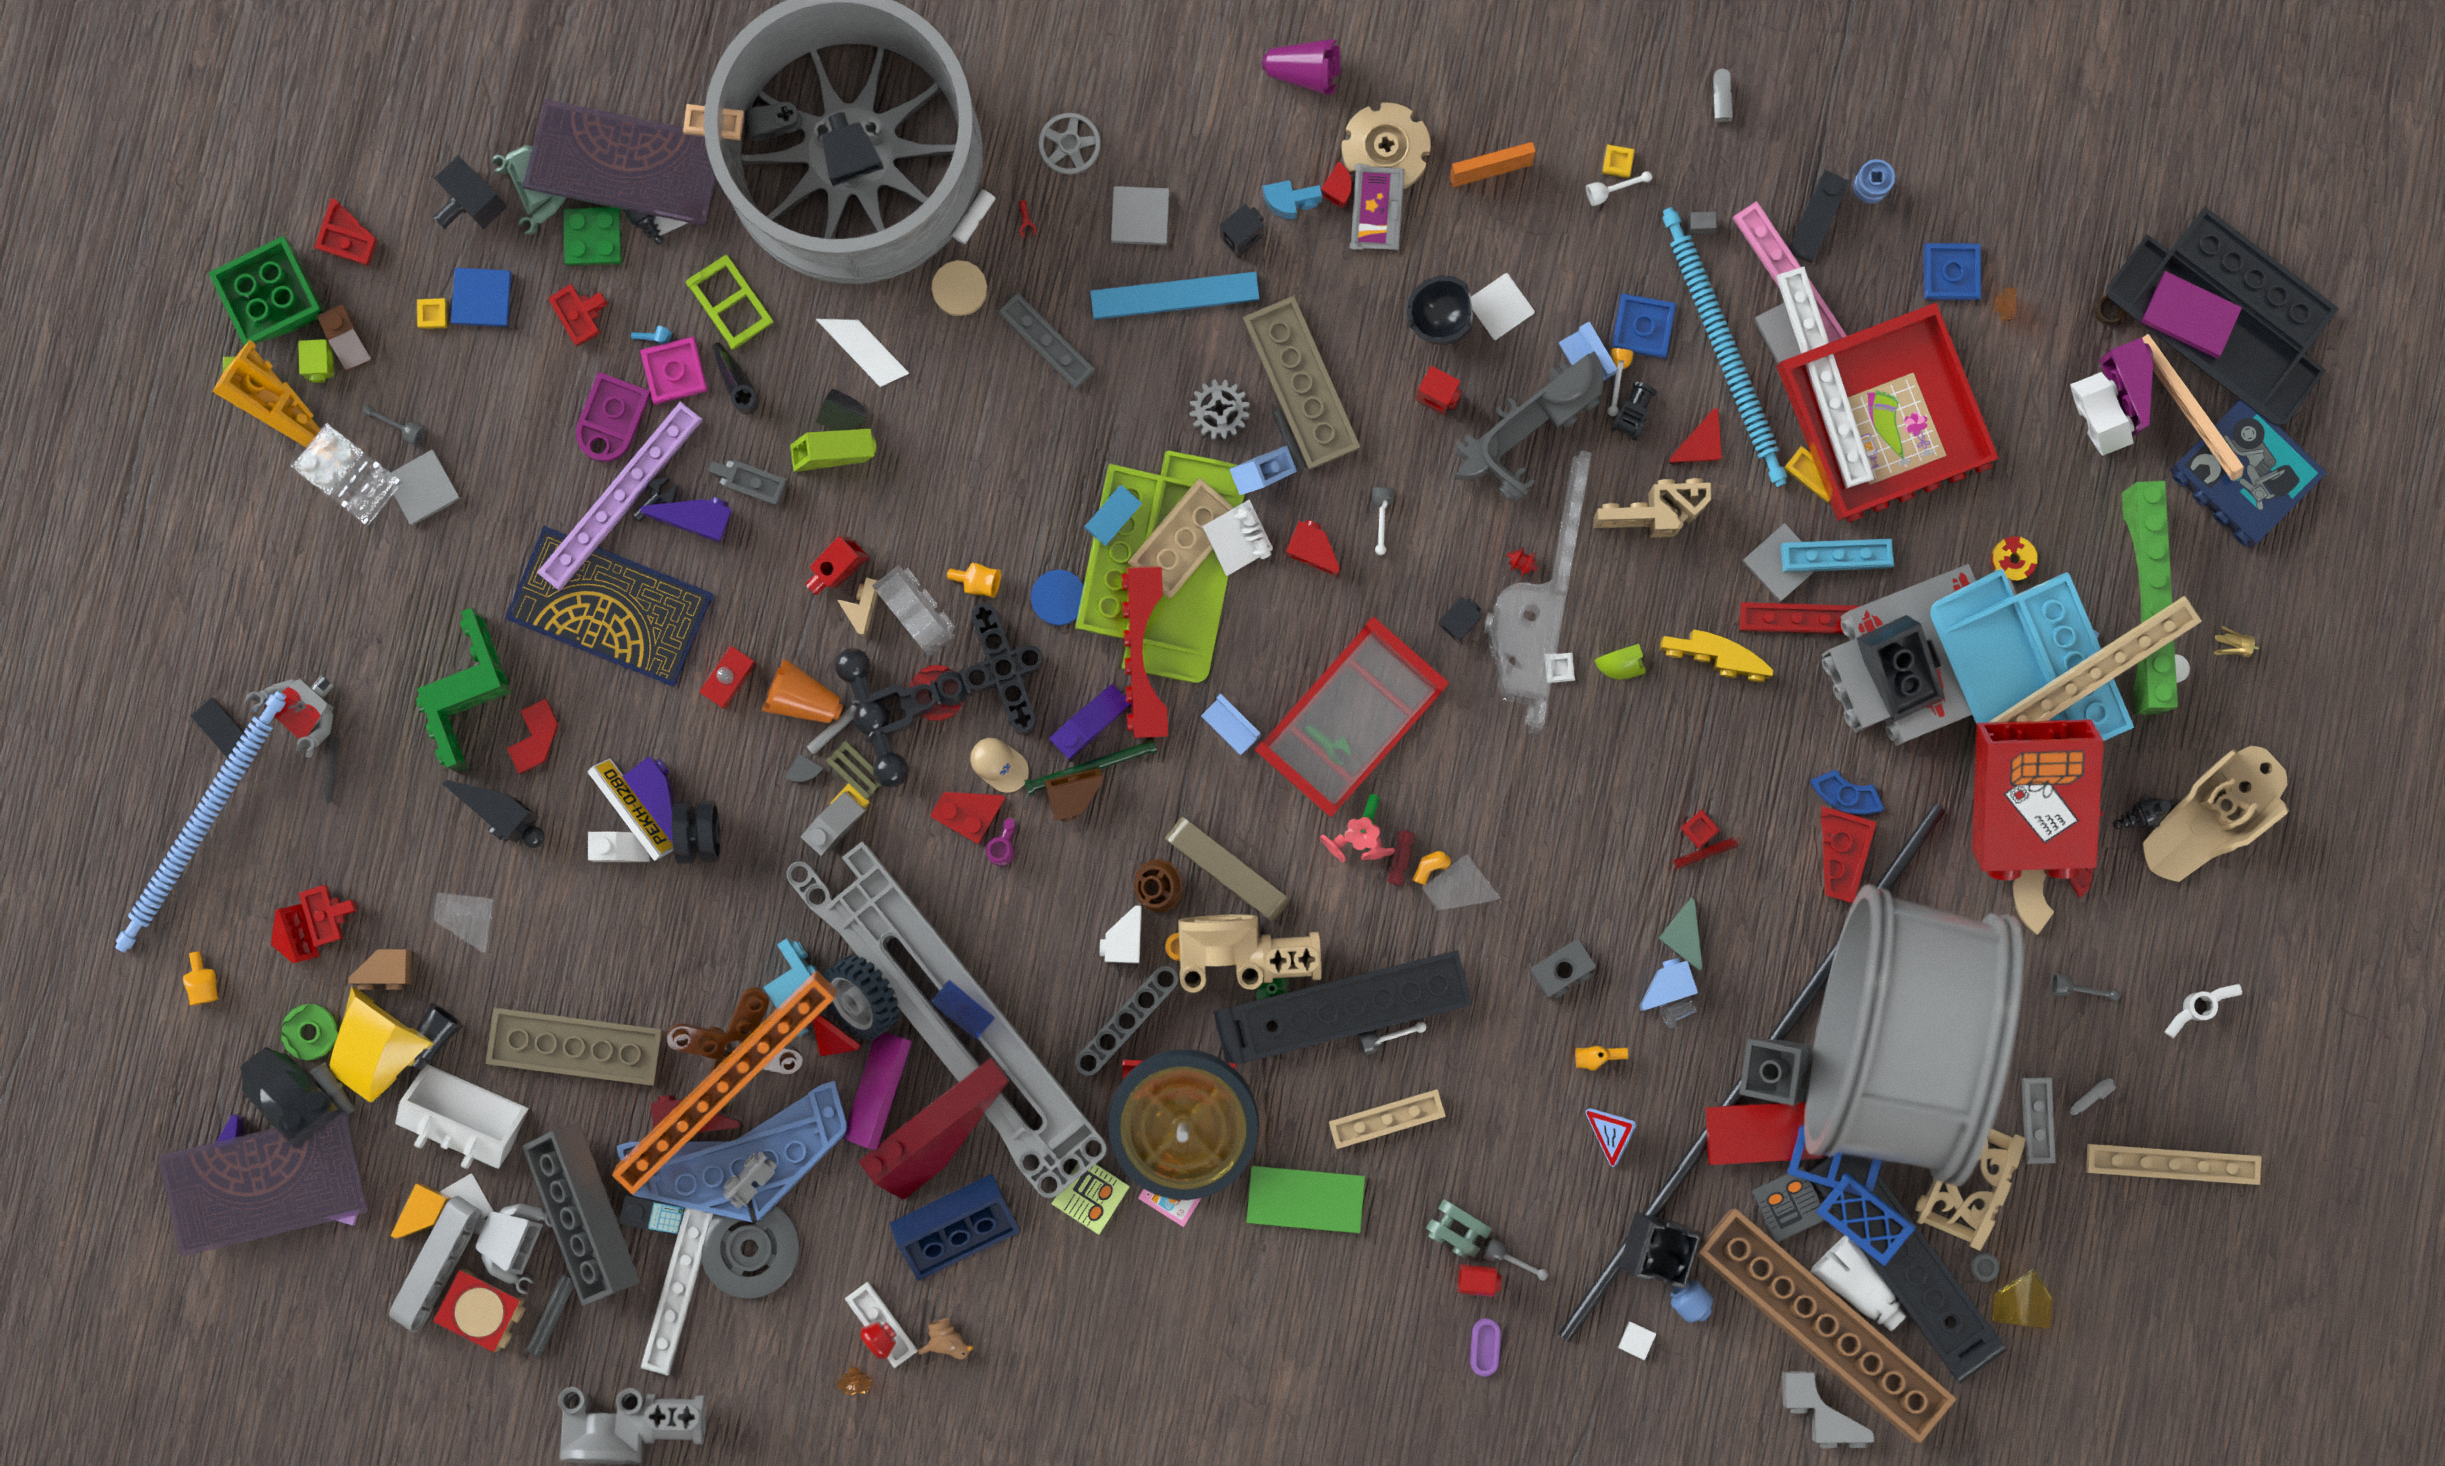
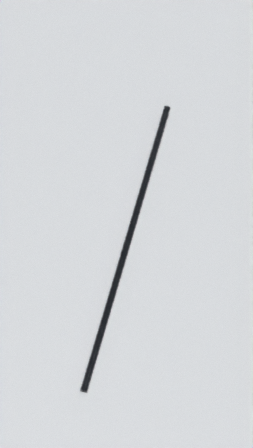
M1935 803L1932 805L1876 884L1877 890L1885 889L1890 891L1946 812L1942 807ZM1839 938L1767 1039L1784 1040L1829 977ZM1742 1075L1720 1106H1733L1740 1103L1744 1095L1739 1094ZM1706 1126L1643 1214L1659 1217L1706 1151ZM1627 1237L1558 1333L1569 1343L1622 1268L1619 1267Z

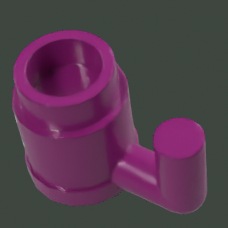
M1007 818L1004 821L1001 836L993 838L986 847L989 860L997 866L1009 864L1015 855L1014 846L1010 841L1016 828V823L1011 818Z

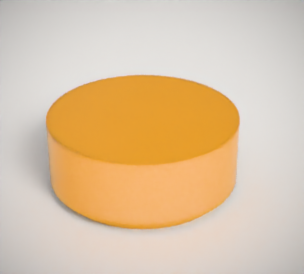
M1179 933L1172 934L1165 944L1168 956L1175 961H1180Z

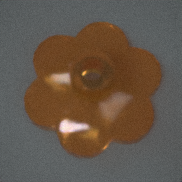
M851 1367L848 1369V1373L841 1375V1379L836 1382V1388L843 1390V1393L846 1395L863 1394L868 1391V1387L872 1385L873 1381L865 1373L859 1372V1368Z

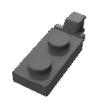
M728 460L726 466L712 461L708 470L710 474L720 477L719 484L726 488L777 507L788 482L785 478L736 460L734 462Z

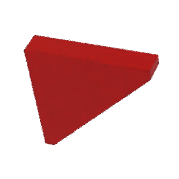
M1714 408L1669 458V464L1721 461L1718 408Z

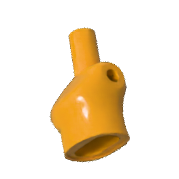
M971 563L966 572L950 568L947 572V579L963 582L964 592L967 594L985 595L995 598L1000 586L1001 571L985 567L981 564Z
M200 951L189 953L192 971L183 976L184 986L189 997V1005L219 1000L215 970L203 968Z
M1601 1046L1575 1048L1576 1068L1588 1069L1590 1071L1597 1070L1608 1060L1628 1059V1048L1607 1049Z

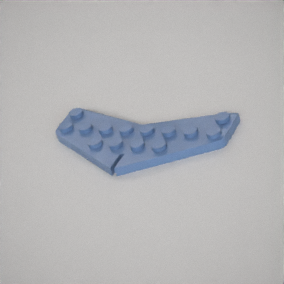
M832 1081L818 1086L810 1091L808 1095L736 1140L686 1142L633 1195L753 1223L748 1203L746 1206L742 1205L738 1209L730 1202L734 1197L732 1196L727 1200L722 1193L725 1191L724 1185L733 1175L738 1176L743 1171L745 1161L752 1154L755 1153L757 1155L762 1151L767 1157L764 1162L771 1159L777 1167L774 1169L776 1173L772 1175L763 1187L755 1180L751 1183L758 1190L752 1198V1203L757 1221H760L846 1134L848 1124L836 1082ZM628 1142L616 1146L620 1161L640 1142Z

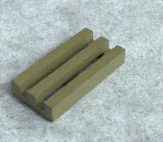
M844 741L841 744L842 746L826 762L868 800L881 784L878 782L874 784L843 755L845 750H847L874 775L873 767ZM838 758L870 787L867 792L835 762Z

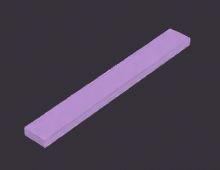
M679 402L537 573L557 590L561 591L649 486L648 483L654 480L703 421L702 418L682 402Z

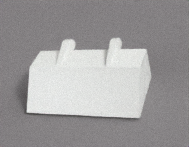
M427 1064L399 1102L395 1124L419 1134L414 1143V1146L421 1149L429 1138L440 1143L444 1149L449 1147L465 1154L466 1156L461 1163V1167L465 1169L470 1167L474 1159L499 1169L515 1142L529 1108Z

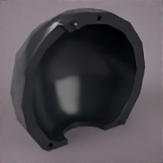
M1439 275L1425 280L1414 289L1407 302L1406 316L1410 328L1420 339L1434 345H1449L1460 341L1471 331L1473 327V310L1469 287L1465 281L1454 276Z

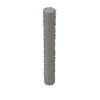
M851 705L839 716L838 720H835L806 746L813 755L854 719L857 707Z

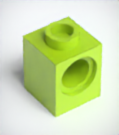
M326 339L298 341L299 374L311 383L325 382V378H334L333 348L329 341Z

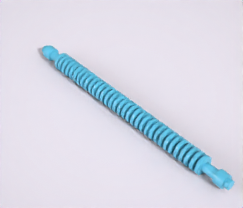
M1673 207L1665 209L1662 219L1666 228H1670L1675 240L1670 243L1671 248H1675L1673 253L1677 255L1675 257L1676 260L1681 261L1678 265L1680 268H1683L1681 269L1682 274H1686L1684 279L1688 281L1686 283L1687 287H1692L1689 291L1690 294H1694L1692 299L1696 301L1695 306L1700 307L1697 309L1698 313L1702 314L1700 318L1701 320H1706L1703 322V325L1708 327L1705 329L1706 333H1711L1708 335L1709 340H1713L1711 345L1712 347L1717 346L1714 348V352L1719 353L1716 357L1718 360H1721L1719 362L1720 366H1725L1722 368L1723 373H1727L1725 378L1726 380L1731 379L1727 382L1728 386H1733L1730 388L1731 393L1737 392L1733 394L1734 399H1739L1735 403L1737 406L1743 405L1738 410L1740 413L1745 412L1741 414L1742 419L1748 418L1744 421L1745 426L1751 425L1746 428L1747 432L1754 431L1749 434L1750 439L1756 438L1752 441L1753 446L1759 444L1754 449L1756 452L1762 451L1757 456L1759 459L1765 458L1770 470L1768 475L1771 482L1775 483L1776 487L1787 484L1785 479L1787 474L1784 467H1780L1775 455L1779 451V447L1772 448V446L1777 444L1776 440L1770 441V439L1774 438L1773 433L1767 434L1771 431L1770 426L1764 428V426L1769 424L1768 421H1761L1766 416L1764 413L1759 414L1763 409L1761 406L1757 407L1760 405L1759 400H1755L1757 394H1751L1755 389L1754 387H1749L1752 385L1751 380H1747L1749 375L1747 373L1743 374L1747 371L1745 367H1741L1744 365L1743 360L1737 361L1741 356L1740 354H1735L1738 352V348L1733 347L1736 345L1734 340L1730 341L1733 339V336L1728 334L1730 329L1726 327L1728 325L1727 322L1722 321L1725 317L1723 314H1720L1722 312L1721 308H1716L1719 306V302L1714 301L1717 299L1715 294L1711 295L1714 293V290L1709 288L1711 283L1707 281L1709 279L1708 276L1703 275L1706 273L1705 269L1701 268L1703 264L1701 261L1697 262L1700 260V257L1695 255L1698 253L1697 249H1692L1695 247L1694 242H1690L1692 237L1691 235H1684L1680 225L1682 220L1678 211H1674Z

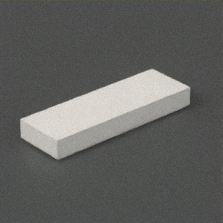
M869 1281L845 1298L864 1326L878 1321L881 1324L887 1322L897 1333V1336L894 1337L896 1344L887 1358L894 1368L917 1352L916 1346Z

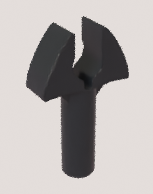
M668 477L659 478L648 483L652 488V495L633 513L632 516L637 522H641L646 517L640 513L642 506L665 502L674 503L678 490L676 485L668 493L661 494L662 486L670 481Z

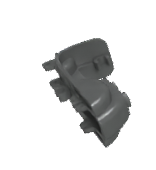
M1593 351L1591 354H1587L1571 367L1565 363H1558L1559 367L1557 370L1551 369L1549 377L1551 382L1517 408V404L1512 398L1507 399L1508 404L1511 406L1510 412L1505 413L1498 406L1496 414L1503 420L1484 434L1478 441L1469 435L1465 436L1464 445L1458 441L1456 453L1466 462L1457 472L1454 480H1475L1487 473L1489 477L1500 485L1498 489L1508 502L1511 499L1516 503L1519 500H1525L1529 494L1528 489L1533 486L1535 481L1532 479L1528 483H1522L1519 480V476L1526 471L1525 468H1520L1514 475L1502 466L1500 458L1547 420H1550L1557 430L1562 426L1568 429L1579 420L1577 415L1584 409L1590 412L1601 403L1598 398L1602 395L1603 370L1596 352Z

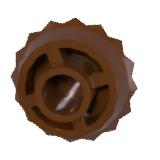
M1162 858L1158 860L1151 859L1148 863H1143L1141 868L1136 871V878L1133 881L1134 893L1138 898V902L1146 910H1152L1155 913L1160 911L1166 913L1169 909L1175 908L1176 904L1182 900L1181 894L1185 890L1182 885L1184 878L1180 876L1179 869L1174 867L1172 862H1165Z

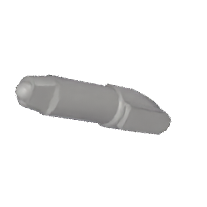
M2108 1078L2096 1084L2070 1109V1114L2076 1115L2079 1112H2083L2096 1100L2104 1099L2116 1089V1086L2113 1084L2114 1081Z

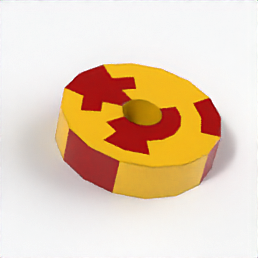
M2011 536L2003 539L1995 546L1991 554V564L1994 572L2002 569L2007 579L2010 578L2011 582H2018L2026 579L2034 572L2037 565V553L2035 547L2028 540L2022 537ZM2014 554L2018 557L2019 561L2017 564L2010 561V555Z

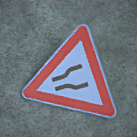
M1589 1108L1586 1110L1588 1120L1609 1164L1614 1167L1618 1164L1634 1132L1636 1123L1629 1119Z

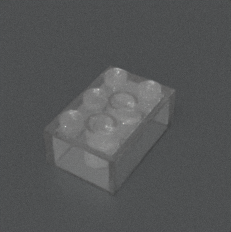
M898 565L872 585V587L930 658L956 638L952 632L955 626L943 611L940 614L935 611L938 605L926 590L922 592L918 590L917 587L921 584L909 568L903 571Z

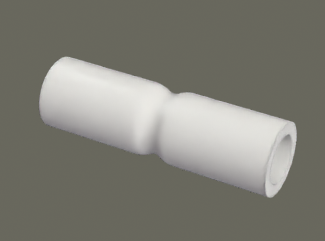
M982 189L970 206L968 213L964 215L951 236L965 245L978 226L979 221L985 216L996 198Z

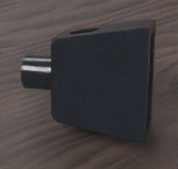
M844 112L835 113L828 118L832 131L823 134L822 141L828 177L832 186L884 169L877 151L860 122L849 125Z

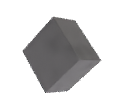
M1716 212L1690 213L1688 217L1689 234H1714L1716 230Z

